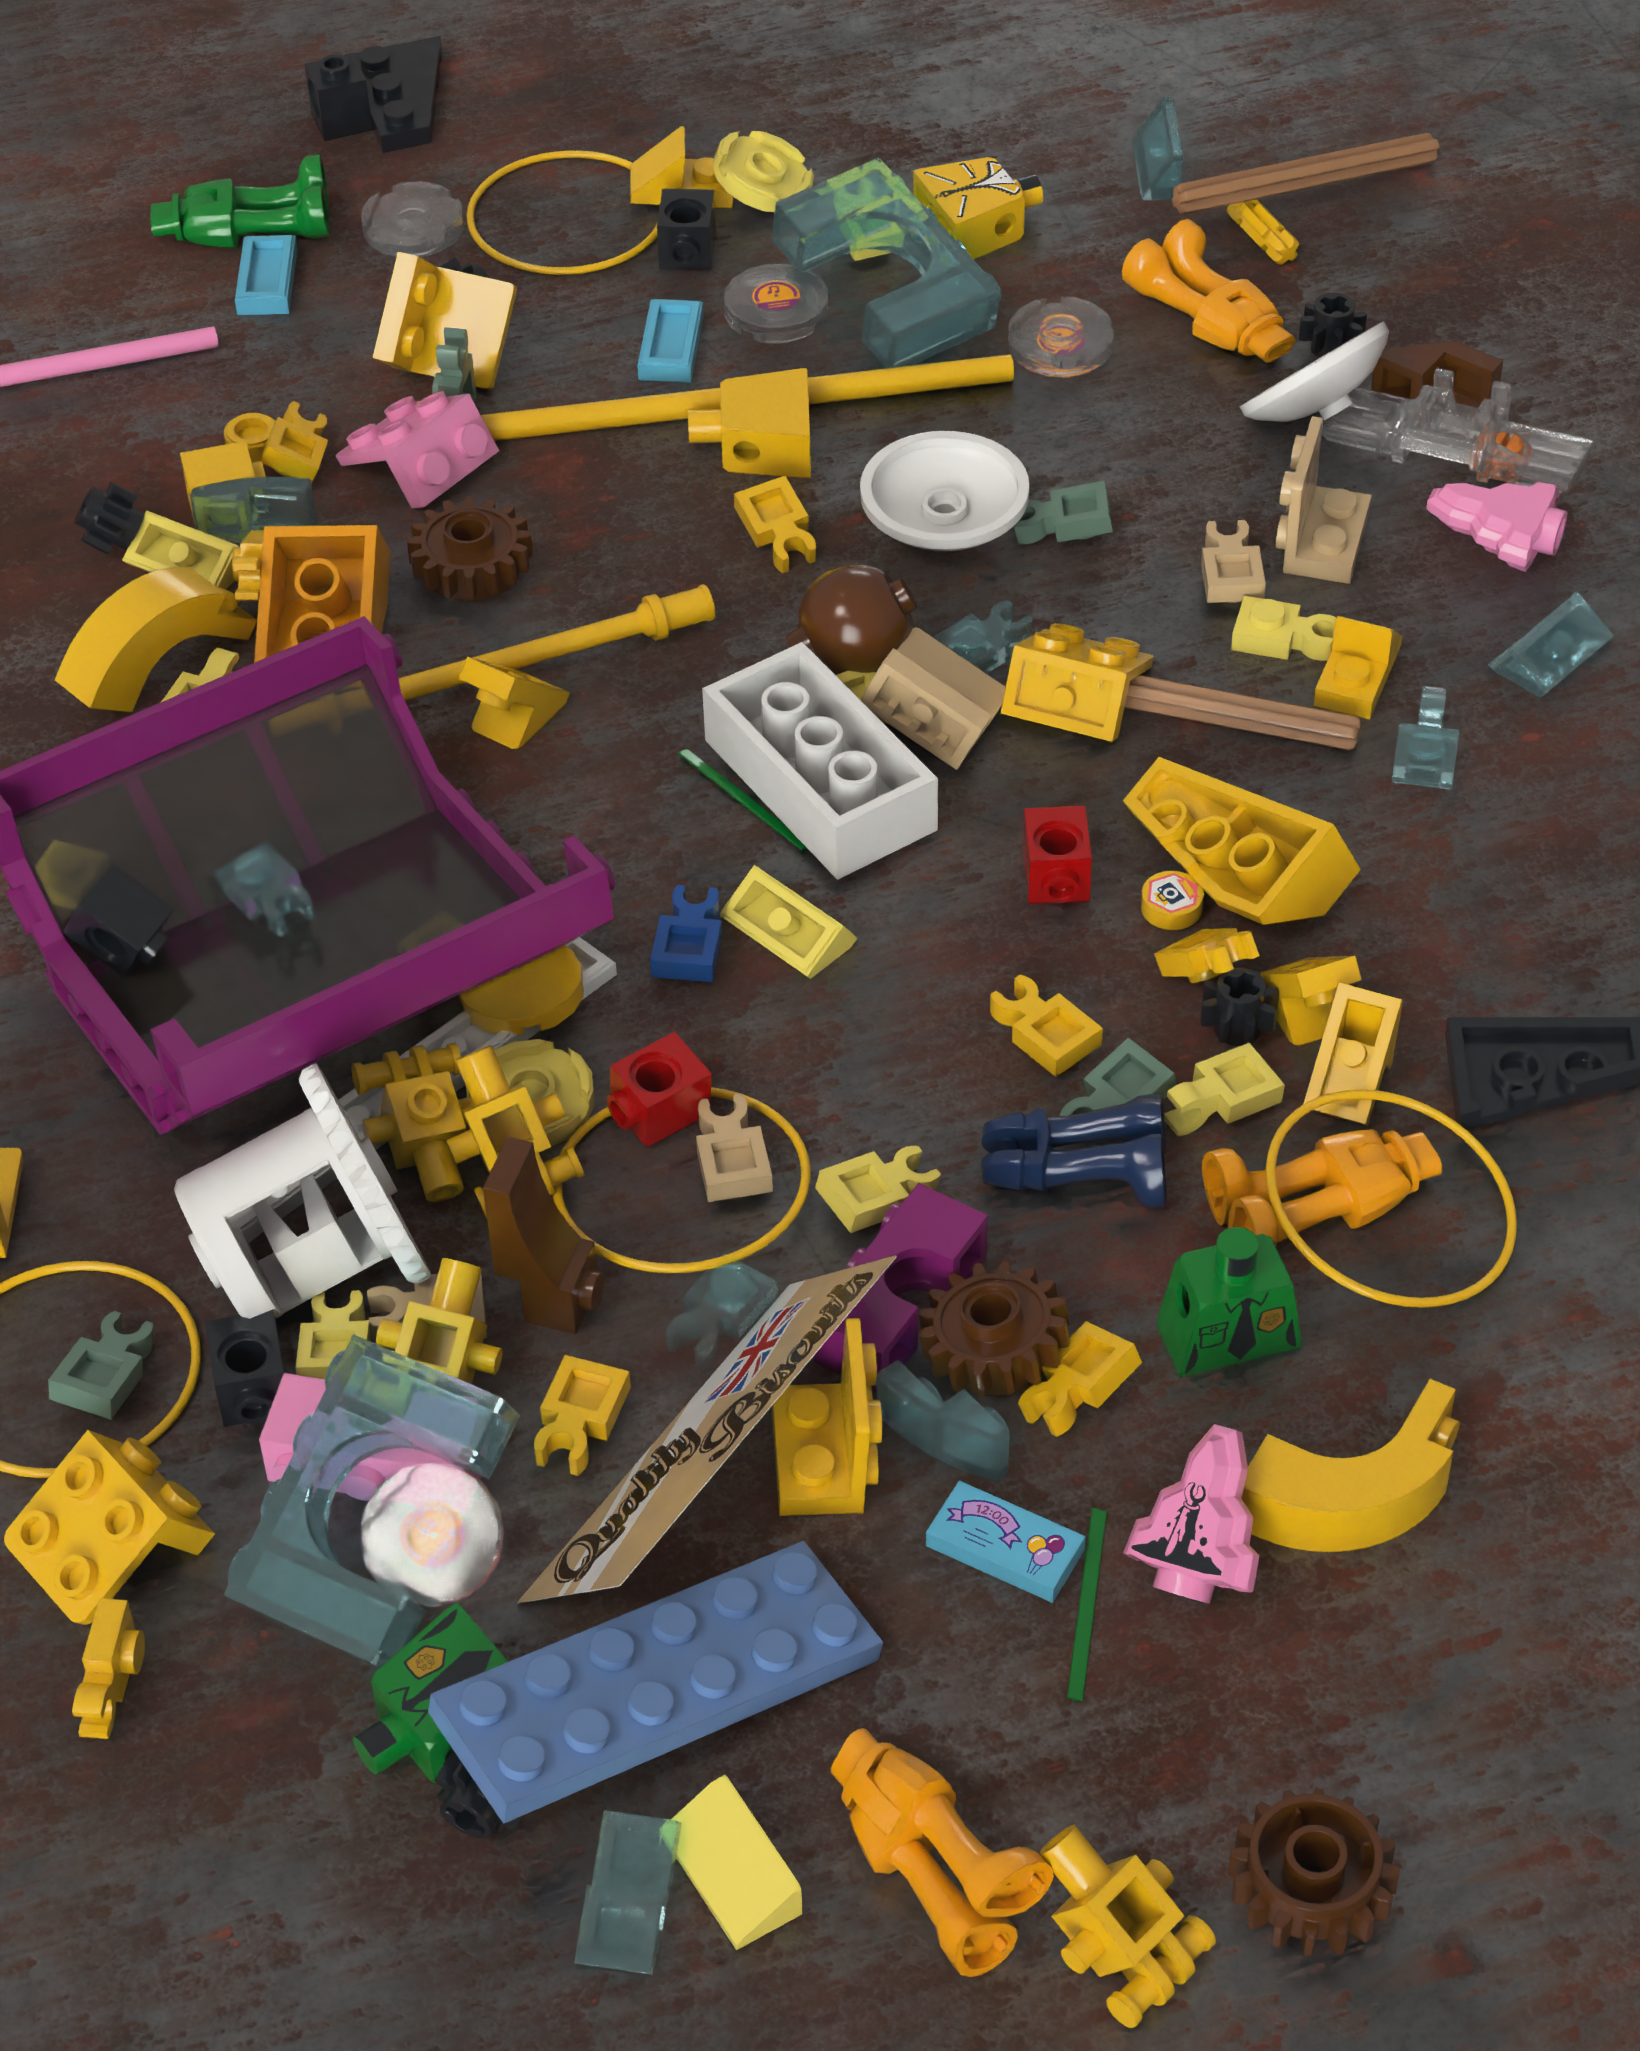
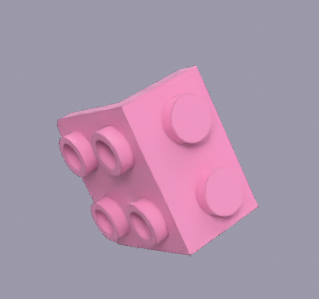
M441 391L421 401H415L413 396H409L391 404L384 410L387 418L377 425L374 423L368 424L351 433L346 438L349 445L338 452L336 458L341 466L386 460L409 505L413 509L428 505L499 452V449L470 394L446 397L445 393Z

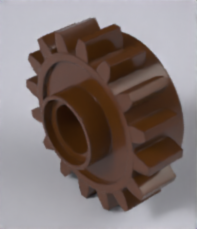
M472 496L465 498L463 506L455 507L452 502L446 500L443 501V512L437 513L427 509L423 512L425 523H412L411 525L412 537L407 538V547L413 576L415 579L424 578L427 590H434L444 597L458 601H479L492 598L503 593L511 586L516 585L519 574L528 573L530 569L529 558L533 557L531 531H528L527 519L525 517L515 518V508L512 505L497 510L495 499L489 498L483 505H475Z
M1002 1261L996 1273H987L981 1263H976L973 1265V1277L965 1280L954 1272L949 1274L950 1290L946 1292L940 1289H931L928 1293L931 1308L919 1310L918 1316L921 1330L918 1331L923 1357L930 1360L932 1374L936 1378L947 1375L953 1390L959 1391L964 1389L978 1394L979 1397L1011 1395L1032 1384L1037 1385L1041 1382V1377L1044 1375L1042 1367L1058 1368L1061 1364L1058 1349L1069 1347L1070 1344L1068 1325L1070 1324L1065 1298L1058 1297L1056 1283L1052 1278L1038 1283L1036 1269L1032 1266H1028L1019 1275L1011 1274L1009 1261Z
M1315 1788L1313 1794L1295 1795L1291 1790L1283 1791L1282 1800L1273 1806L1262 1801L1256 1805L1254 1825L1240 1822L1237 1828L1235 1848L1231 1849L1228 1875L1234 1877L1231 1898L1234 1904H1249L1247 1925L1251 1930L1262 1927L1267 1923L1274 1927L1273 1946L1280 1948L1287 1942L1290 1936L1301 1939L1303 1955L1312 1957L1316 1948V1941L1327 1940L1331 1949L1336 1955H1339L1345 1951L1347 1933L1351 1932L1355 1937L1366 1943L1372 1939L1375 1919L1388 1920L1393 1902L1392 1894H1396L1400 1868L1392 1865L1396 1845L1393 1839L1379 1838L1377 1832L1380 1819L1375 1814L1365 1816L1353 1806V1798L1346 1796L1343 1800L1325 1795L1323 1789ZM1302 1867H1317L1325 1872H1311Z

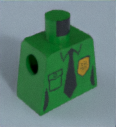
M1231 1227L1219 1234L1216 1245L1185 1252L1176 1259L1156 1320V1327L1179 1378L1301 1348L1302 1339L1294 1287L1271 1237L1264 1234L1255 1235L1246 1228Z
M458 1602L448 1607L383 1664L370 1680L376 1712L380 1720L355 1735L352 1739L360 1758L375 1775H378L409 1754L428 1779L436 1783L434 1780L453 1749L428 1713L431 1693L508 1662Z

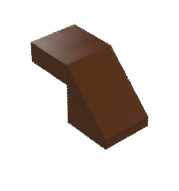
M1457 341L1384 349L1373 370L1370 399L1418 418L1438 396H1442L1487 415L1498 402L1503 360Z

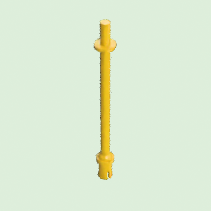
M705 584L698 586V588L663 598L652 594L643 597L642 603L638 605L634 612L472 658L518 669L640 633L657 641L667 638L669 631L703 621L714 620L715 606L711 593ZM466 659L399 678L401 694L404 700L467 683L459 679ZM363 689L334 696L332 693L320 698L317 702L304 705L269 720L268 726L273 738L326 723L333 737L341 734V719L371 711L373 708Z

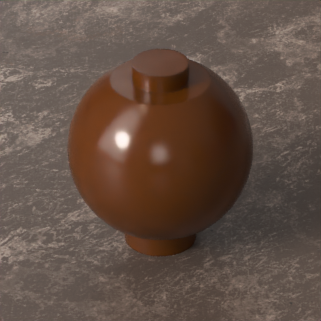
M864 564L842 565L822 574L811 584L804 594L799 607V628L787 634L786 639L789 647L803 642L835 675L846 671L877 673L893 648L897 650L910 635L914 628L910 612L918 607L910 589L901 577L892 581L886 572L873 566Z

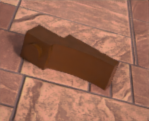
M507 1137L483 1186L494 1275L520 1281L526 1323L576 1334L586 1310L594 1311L599 1305L604 1288L605 1276L603 1271L597 1270L594 1241L581 1239L557 1208L541 1176L533 1142Z

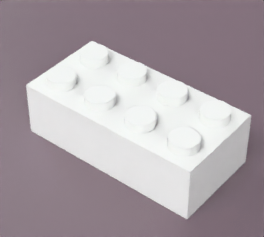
M803 642L702 688L705 741L837 880L938 830V778Z

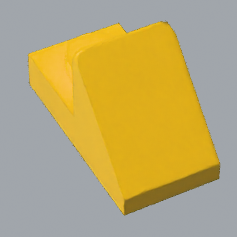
M684 126L676 129L630 165V203L660 205L662 189L714 190L716 208H732L733 196L727 193L717 181L712 168L714 158L685 159Z
M1337 616L1334 624L1332 651L1315 688L1313 706L1370 720L1401 647L1403 636L1391 628Z
M467 657L459 676L460 680L479 688L476 698L481 702L472 722L473 731L511 749L521 748L566 704L570 692L526 672Z
M1355 956L1308 957L1260 972L1265 981L1266 988H1278L1276 1021L1288 1040L1293 1045L1298 1046L1323 1038L1339 982L1348 985L1362 980Z
M1339 982L1303 1104L1332 1092L1360 1089L1379 1090L1384 1070L1391 1069L1403 1004L1402 999ZM1350 1099L1337 1101L1312 1111L1368 1127L1376 1100Z

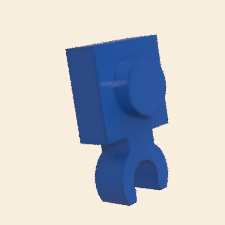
M677 885L672 892L673 916L660 915L650 957L651 977L713 982L722 941V921L718 920L720 915L718 889L709 887L708 897L704 902L691 904L686 901L685 885Z

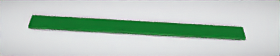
M688 749L678 752L681 757L801 851L808 850L785 824Z
M1097 1508L1091 1509L1067 1698L1083 1702L1107 1511Z

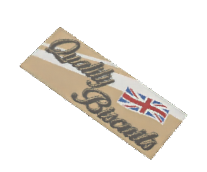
M897 1256L790 1284L517 1603L621 1586Z

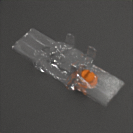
M1440 368L1435 370L1433 387L1423 385L1416 399H1408L1356 387L1348 393L1353 403L1352 405L1326 420L1323 419L1322 436L1328 441L1392 455V461L1403 463L1411 451L1468 464L1470 471L1477 472L1476 481L1487 483L1489 478L1528 487L1537 482L1556 485L1559 493L1569 492L1594 444V440L1507 421L1512 393V385L1508 383L1494 381L1491 389V398H1484L1479 408L1458 404L1455 402L1453 391L1454 372Z

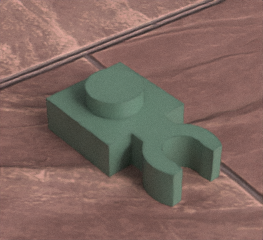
M445 327L443 331L445 345H438L436 348L437 364L441 368V373L437 372L435 374L432 394L443 391L446 397L469 393L473 402H475L477 397L472 354L468 353L467 330Z
M1105 480L1050 491L1051 501L1041 503L1037 500H1029L1023 516L1014 525L1018 544L1035 543L1043 539L1047 534L1052 533L1056 534L1058 543L1075 539L1084 540L1096 535L1111 533L1113 528Z
M1127 1038L1083 1079L1086 1093L1090 1096L1078 1097L1069 1101L1062 1108L1060 1116H1069L1124 1104L1140 1095L1162 1093V1097L1165 1099L1167 1091L1177 1085L1175 1073L1130 1038ZM1107 1141L1088 1142L1086 1147L1105 1145Z
M117 1311L110 1312L101 1322V1340L96 1342L80 1337L48 1379L49 1400L112 1420L143 1377V1359L152 1352L154 1345L153 1323L145 1321L136 1333L121 1334V1313Z

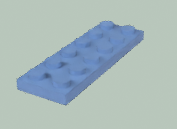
M801 1541L431 1693L428 1713L504 1824L879 1660L883 1641L805 1541Z

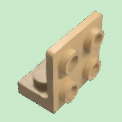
M1312 416L1306 436L1296 435L1294 440L1290 469L1296 471H1285L1283 477L1280 505L1286 506L1288 515H1281L1276 536V548L1285 550L1283 573L1350 584L1370 513L1372 495L1351 492L1340 488L1333 489L1317 486L1323 418Z
M915 627L897 650L893 648L882 662L861 701L873 714L957 770L1002 707L1006 687L920 628Z

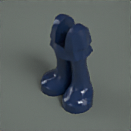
M1162 1093L1140 1095L1124 1104L1069 1116H1046L1042 1107L1027 1115L1020 1111L993 1119L984 1124L981 1144L990 1153L981 1162L982 1179L986 1185L1018 1191H1026L1027 1188L1047 1192L1050 1187L1085 1180H1122L1130 1184L1141 1206L1150 1209L1167 1207L1164 1158L1166 1153V1130ZM1124 1141L1082 1149L1054 1150L1055 1147L1071 1144Z

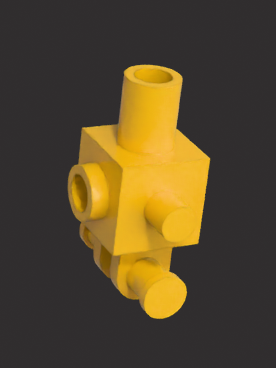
M456 1043L447 1044L446 1048L427 1052L423 1045L410 1047L409 1057L400 1059L397 1051L383 1053V1061L364 1065L361 1062L352 1063L351 1066L353 1083L358 1095L367 1094V1090L385 1087L380 1116L362 1120L365 1140L369 1138L372 1144L388 1141L397 1170L416 1166L426 1200L430 1202L451 1199L459 1195L464 1189L458 1166L446 1141L466 1131L467 1123L461 1110L474 1104L471 1097L457 1099L450 1073L453 1076L461 1074L455 1061L461 1057Z
M492 1045L455 1060L474 1103L461 1110L469 1130L446 1140L456 1164L480 1154L487 1171L490 1173L506 1138L512 1137L533 1142L539 1170L550 1196L555 1194L553 1186L574 1177L578 1179L585 1177L572 1146L565 1149L566 1153L545 1162L542 1161L539 1152L551 1148L543 1126L566 1117L556 1093L532 1103L524 1085L520 1084L510 1088ZM481 1186L474 1189V1192L487 1219L484 1193Z
M442 1258L429 1306L409 1301L403 1323L385 1318L382 1319L377 1331L376 1344L395 1349L390 1368L405 1375L402 1387L384 1383L382 1378L373 1376L369 1381L364 1397L365 1410L373 1412L375 1409L396 1414V1422L404 1424L411 1415L417 1395H424L423 1390L426 1381L433 1382L429 1396L451 1399L454 1388L470 1392L475 1370L496 1375L501 1364L503 1350L499 1347L484 1344L483 1341L488 1325L475 1317L469 1316L482 1268L465 1262Z
M1073 1824L1054 1836L1039 1852L1041 1857L1053 1868V1873L1072 1895L1051 1916L1070 1939V1942L1061 1950V1956L1064 1962L1079 1974H1083L1090 1966L1099 1977L1121 1971L1129 1982L1120 1991H1114L1107 1998L1106 2003L1111 2014L1121 2024L1129 2028H1135L1142 2021V2014L1152 2004L1162 2006L1174 1995L1172 1982L1184 1984L1195 1973L1193 1961L1203 1951H1209L1216 1944V1937L1203 1920L1193 1915L1187 1916L1180 1924L1181 1929L1175 1935L1172 1934L1171 1930L1184 1917V1914L1165 1892L1173 1883L1174 1878L1171 1871L1162 1862L1152 1859L1145 1866L1137 1855H1133L1107 1865L1076 1825Z

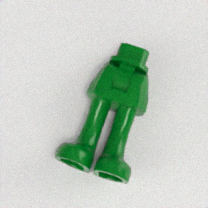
M321 154L303 157L299 165L297 180L282 186H234L231 178L212 180L188 186L183 193V199L180 193H173L172 201L151 204L150 221L152 234L154 237L176 235L177 241L191 242L208 247L238 249L239 240L242 235L252 233L304 236L311 239L329 237L330 206Z

